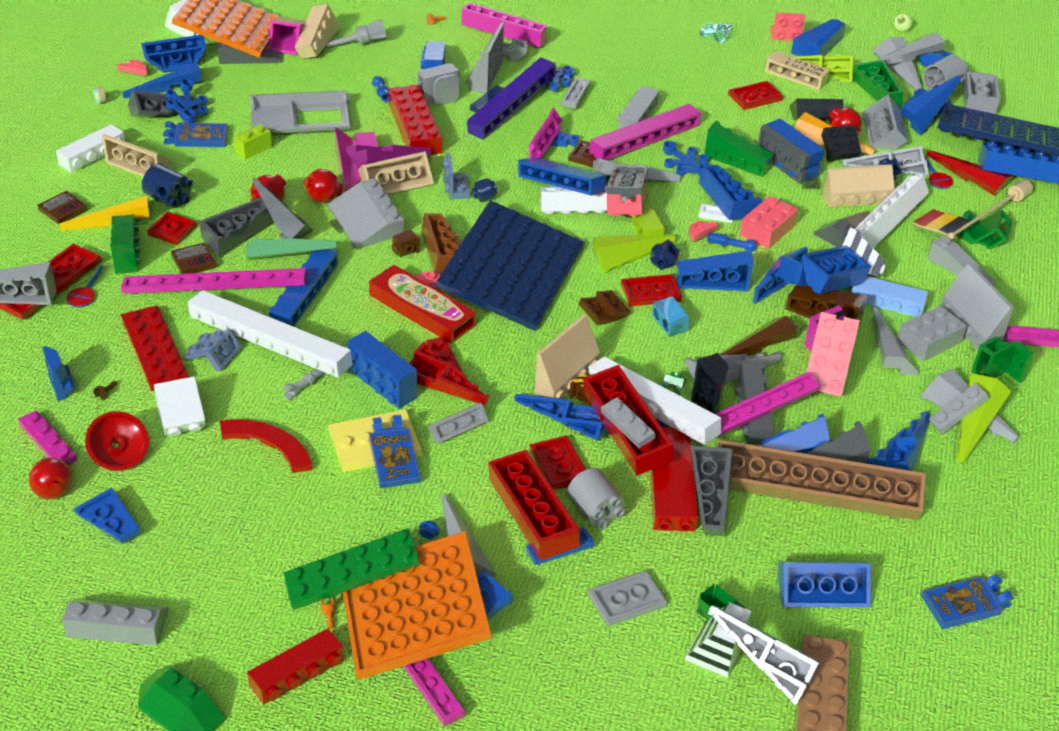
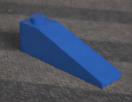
M808 248L796 249L786 253L784 256L802 257L804 254H807ZM782 256L775 261L755 288L752 303L757 304L788 285V283L783 282L784 279L777 276Z

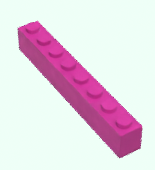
M687 104L591 139L589 153L594 154V157L597 159H612L699 126L701 112L692 105Z

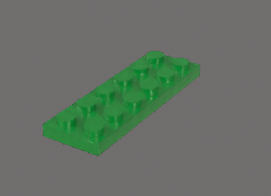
M407 528L283 573L292 609L295 610L421 564L410 529Z

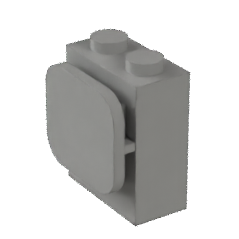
M452 63L418 71V85L428 105L435 103L440 106L455 102L458 99L460 73L458 68Z

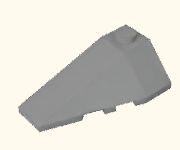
M943 235L932 242L928 256L929 260L959 276L967 263H971L993 286L996 285V282L957 243Z

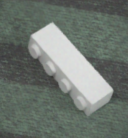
M112 124L56 150L58 163L72 173L105 156L102 140L103 134L125 141L124 132Z
M605 186V192L592 196L560 187H541V212L546 214H553L555 211H561V213L565 214L571 213V211H578L579 213H588V211L604 213L607 211V186Z

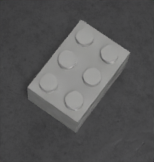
M966 71L962 86L964 107L996 114L1000 101L997 75Z
M938 306L901 324L897 339L902 346L924 362L961 343L967 325L942 306Z

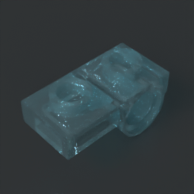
M725 23L705 24L699 31L700 36H714L718 43H723L732 35V25Z

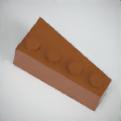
M424 213L421 231L433 270L442 274L461 243L458 241L457 234L450 230L451 226L441 213Z

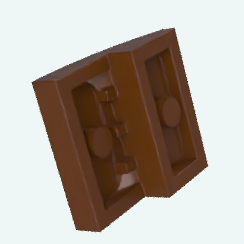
M612 290L597 291L595 297L580 298L578 303L596 325L615 322L628 316L631 312Z

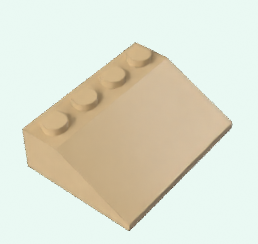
M583 314L537 353L534 396L564 399L570 392V383L581 373L588 376V367L599 360L600 351L587 315Z

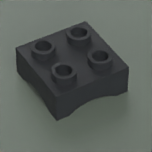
M855 125L823 128L821 137L826 149L827 162L860 157L862 151Z

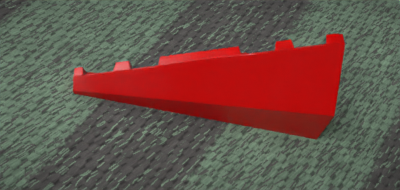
M928 150L927 156L966 182L968 179L993 196L1013 178V175L983 170L978 164L936 151Z
M423 342L414 351V358L409 364L417 369L418 385L487 405L489 395H484L476 384H471L467 377L449 361L445 362L441 359L437 351L433 352L428 348L427 343Z

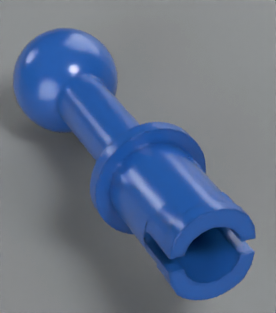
M380 76L374 77L372 85L378 88V96L381 97L382 101L388 102L389 88L384 85V79Z
M709 232L707 237L708 243L722 245V247L731 245L744 248L746 251L752 250V252L757 249V243L753 239L741 241L727 238V234L722 235Z

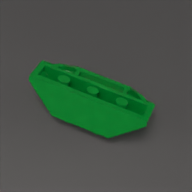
M173 667L157 669L140 684L138 709L167 731H215L225 722V717L206 691Z

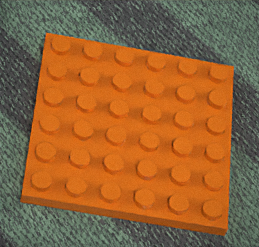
M187 0L173 17L171 24L260 58L270 41V21L280 18V16L238 0Z
M466 531L415 546L421 565L343 592L355 672L358 680L493 638Z

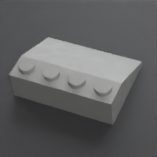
M502 22L489 40L484 51L480 53L479 60H476V65L472 68L471 75L468 76L467 84L469 85V91L487 93L503 63L504 23Z
M376 178L359 182L328 203L329 209L355 249L393 239L394 235L404 232V219Z
M967 263L945 293L941 304L943 308L967 325L964 336L977 350L980 344L994 337H1000V341H1003L1014 308L971 263Z

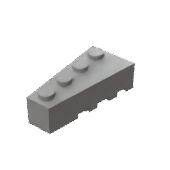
M51 262L0 270V303L52 305L57 290Z

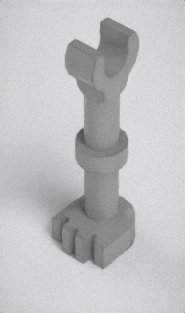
M318 369L312 373H307L297 383L286 384L283 387L288 392L284 397L292 400L300 389L306 385L313 384L315 379L321 375L328 376L330 374Z

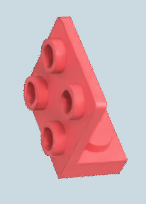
M776 13L774 26H771L770 29L772 40L793 41L795 37L801 35L805 14Z

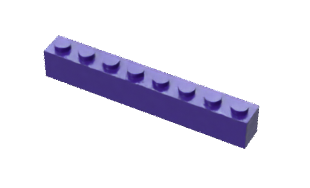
M542 57L533 62L530 67L524 70L523 73L467 120L468 133L484 140L556 76V63Z

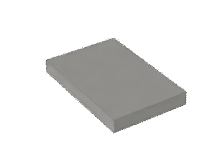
M647 570L588 590L589 598L607 627L667 606L666 599Z

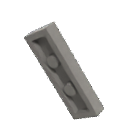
M576 77L563 97L561 106L576 109L590 86V80Z
M975 383L929 418V420L941 434H944L987 401L989 397Z
M617 397L601 407V413L638 448L655 439V432Z
M477 403L428 425L435 444H438L489 420L482 403Z

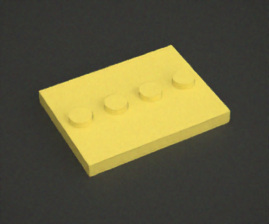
M406 409L328 425L342 471L347 472L375 466L369 433H373L372 419L381 417L382 428L384 429L393 427V415L401 414L403 428H409L415 455L416 457L422 456L421 446Z

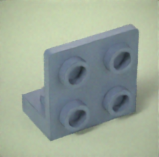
M446 153V159H443L445 193L449 194V199H469L470 191L466 173L453 174L450 153Z
M230 329L217 330L213 333L206 332L199 336L196 344L188 348L184 358L187 360L206 356L215 371H220L242 347Z

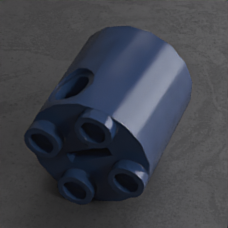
M158 163L152 165L146 171L142 180V190L146 195L171 208H178L182 204H188L190 201L189 195L193 185L191 179Z

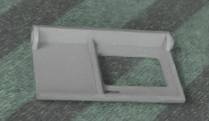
M343 90L250 95L252 128L262 124L271 131V134L297 132L298 134H308V132L335 131V127L339 130H350L347 103H350L349 93ZM341 110L342 122L297 124L296 112Z

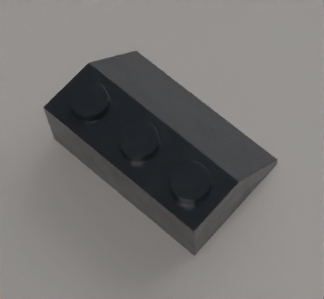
M797 98L790 104L793 120H798L806 112L821 121H829L830 123L831 118L828 115L836 106L839 109H843V99Z
M718 353L697 359L691 396L692 403L713 414L720 411L728 370L727 362Z

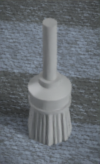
M380 19L366 26H357L356 31L352 33L353 35L329 41L326 46L330 48L351 41H358L361 45H364V43H370L373 40L386 39L387 36L383 22Z

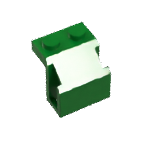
M968 210L964 212L962 218L972 221L976 217ZM1000 210L982 221H976L959 234L969 244L976 243L987 246V249H992L1008 240L1012 220L1003 210ZM1002 218H1004L1006 222L1001 224Z
M994 337L980 344L971 373L982 375L980 371L986 369L983 376L996 378L1006 372L1017 382L1021 383L1025 381L1035 352L1019 341L1009 343L1000 341V337Z

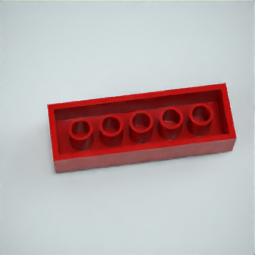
M410 85L389 88V107L405 146L431 148V155L442 154V136L420 86Z
M619 364L583 378L585 396L636 476L674 461L673 444ZM617 397L655 432V439L638 448L601 413V407Z
M526 449L488 462L489 479L540 561L580 547L578 526Z

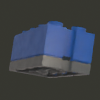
M781 118L761 126L758 145L773 154L771 164L800 185L819 177L821 170L820 161L823 160L825 149Z

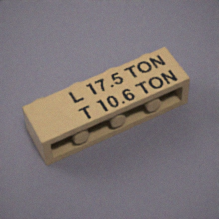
M774 51L767 58L765 72L819 91L827 83L829 69Z

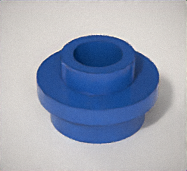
M428 520L421 522L419 525V534L424 538L433 540L440 533L437 524L433 521Z

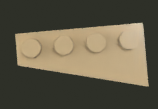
M328 4L312 6L295 45V49L301 59L317 57L341 27Z

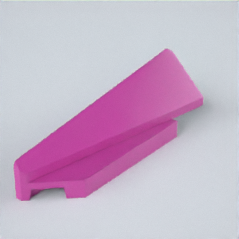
M555 108L551 109L548 118L530 142V157L541 159L560 131V124L563 120Z
M335 127L337 157L344 191L346 192L360 182L357 165L346 152V147L352 146V138Z

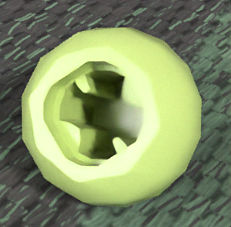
M899 14L894 19V27L900 32H905L912 26V19L907 14Z

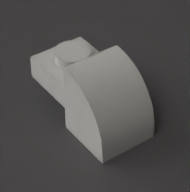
M512 38L511 43L503 42V56H508L509 62L519 61L526 55L528 49L527 41Z

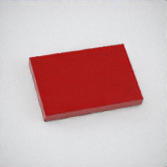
M768 81L728 91V95L743 110L783 101L784 98Z
M673 274L621 279V287L629 307L652 305L654 301L671 296L677 302L682 301V295Z
M567 435L530 444L529 449L540 471L553 490L568 487L577 474L586 470Z

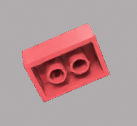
M769 196L742 219L740 236L753 239L757 244L769 249L796 225L799 209Z

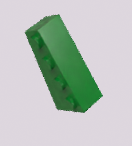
M884 60L854 64L853 80L876 101L889 94L899 105V108H902L903 91Z
M716 120L708 129L704 154L708 155L710 159L763 177L771 168L773 154L757 144H751L747 141V138L736 135L732 129L724 128Z
M134 214L112 216V243L110 246L115 274L137 272V265H141L138 221H134Z

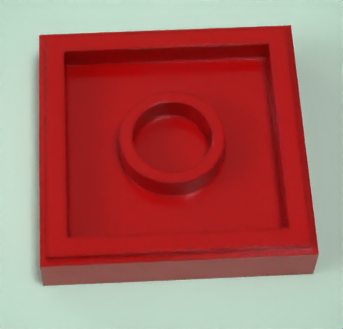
M166 212L147 230L148 236L178 245L197 227V221Z

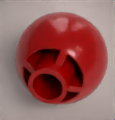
M836 106L828 115L831 118V127L855 125L857 135L861 132L862 119L855 109L849 107L839 109Z
M317 169L311 172L304 180L306 193L313 201L318 203L330 202L336 196L339 197L343 192V184L339 183L337 176L327 169Z
M279 174L275 176L262 175L257 178L277 196L278 200L283 201L286 181ZM254 182L250 188L251 201L261 197Z
M58 458L41 459L33 465L29 472V486L33 493L42 499H58L65 495L71 487V469L64 461Z

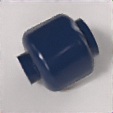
M489 178L476 181L474 183L475 188L472 189L474 198H478L480 202L492 200L495 198V194L498 193L495 182Z

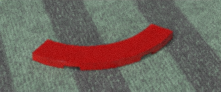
M230 419L219 421L222 439H258L261 443L278 449L288 462L292 473L313 470L311 459L305 448L286 431L273 425L253 420Z

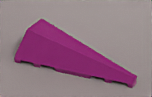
M353 145L346 147V152L356 165L375 163L425 151L426 155H431V148L402 145H389L385 147Z

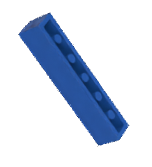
M535 157L518 160V177L590 196L605 192L604 174Z
M328 249L311 252L308 260L301 267L306 268L307 271L305 285L287 286L284 293L278 297L276 304L270 308L269 316L295 327L338 266L337 251Z

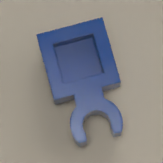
M559 131L550 146L566 147L570 145L575 147L578 144L579 135H568L566 132Z

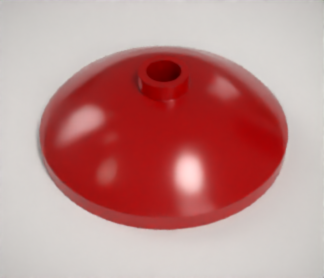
M112 411L104 413L93 420L86 432L85 447L89 457L98 466L110 471H124L135 467L143 460L149 447V435L144 424L135 416L126 412ZM117 443L120 447L114 448L112 444Z

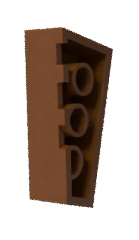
M796 285L788 295L786 310L810 319L811 316L836 306H841L845 316L860 320V325L867 295L837 290L818 294L810 286Z

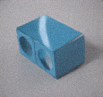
M671 296L654 301L652 316L669 337L688 331L689 317L674 297Z

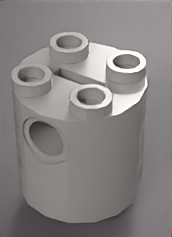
M951 54L925 68L923 73L924 83L931 90L957 75L960 76L961 82H963L968 65L958 56Z
M598 468L586 469L577 474L568 486L567 495L588 519L590 524L599 530L606 528L608 523L625 514V499Z

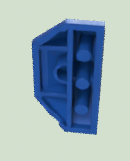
M202 35L141 43L144 58L163 73L173 72L196 62L198 63L206 51V44Z

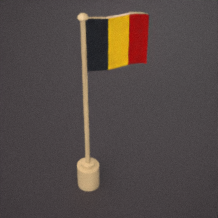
M1021 180L1009 188V197L972 221L933 209L915 220L913 224L920 228L947 235L949 239H954L955 235L1010 199L1018 202L1030 195L1033 191V186L1029 181Z

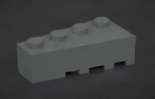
M260 197L201 220V238L218 256H221L272 222L271 215Z
M742 361L738 383H735L734 393L738 395L737 404L767 391V375H763L766 368L765 362ZM768 413L742 426V435L746 436L747 444H760L761 441L773 436L772 413Z
M691 446L704 534L726 537L734 466L733 450L731 448Z

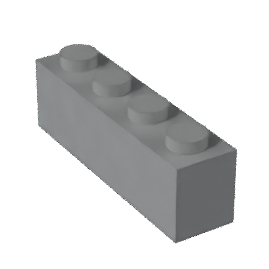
M641 86L635 92L634 97L630 99L628 106L624 107L622 114H619L617 120L619 129L647 119L658 104L659 90Z

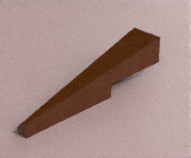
M788 316L774 318L719 355L747 354L751 356L761 353L764 346L794 338L796 326Z

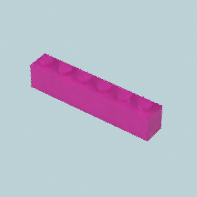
M470 2L462 8V25L494 34L502 22L504 23V37L507 39L527 41V44L539 48L547 41L548 25Z

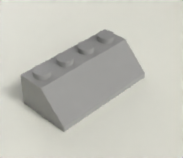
M889 94L863 111L870 147L874 149L895 150L908 141L899 105Z
M78 598L69 601L62 621L66 637L157 646L169 608Z

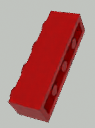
M327 628L247 671L249 687L263 705L274 701L280 695L291 689H296L307 680L316 678L325 670L337 666L344 660L343 646Z

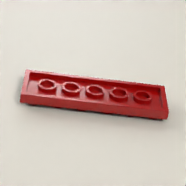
M73 243L49 260L57 290L55 296L101 262V256ZM0 303V309L22 320L42 306Z
M158 305L121 314L122 322L151 391H154V384L189 378Z

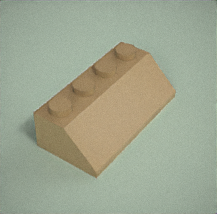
M102 135L107 164L142 177L156 163L163 164L172 169L171 159L112 136Z
M426 151L365 164L358 169L361 182L376 178L387 195L434 184Z
M892 165L829 168L822 193L828 208L881 204L895 190Z

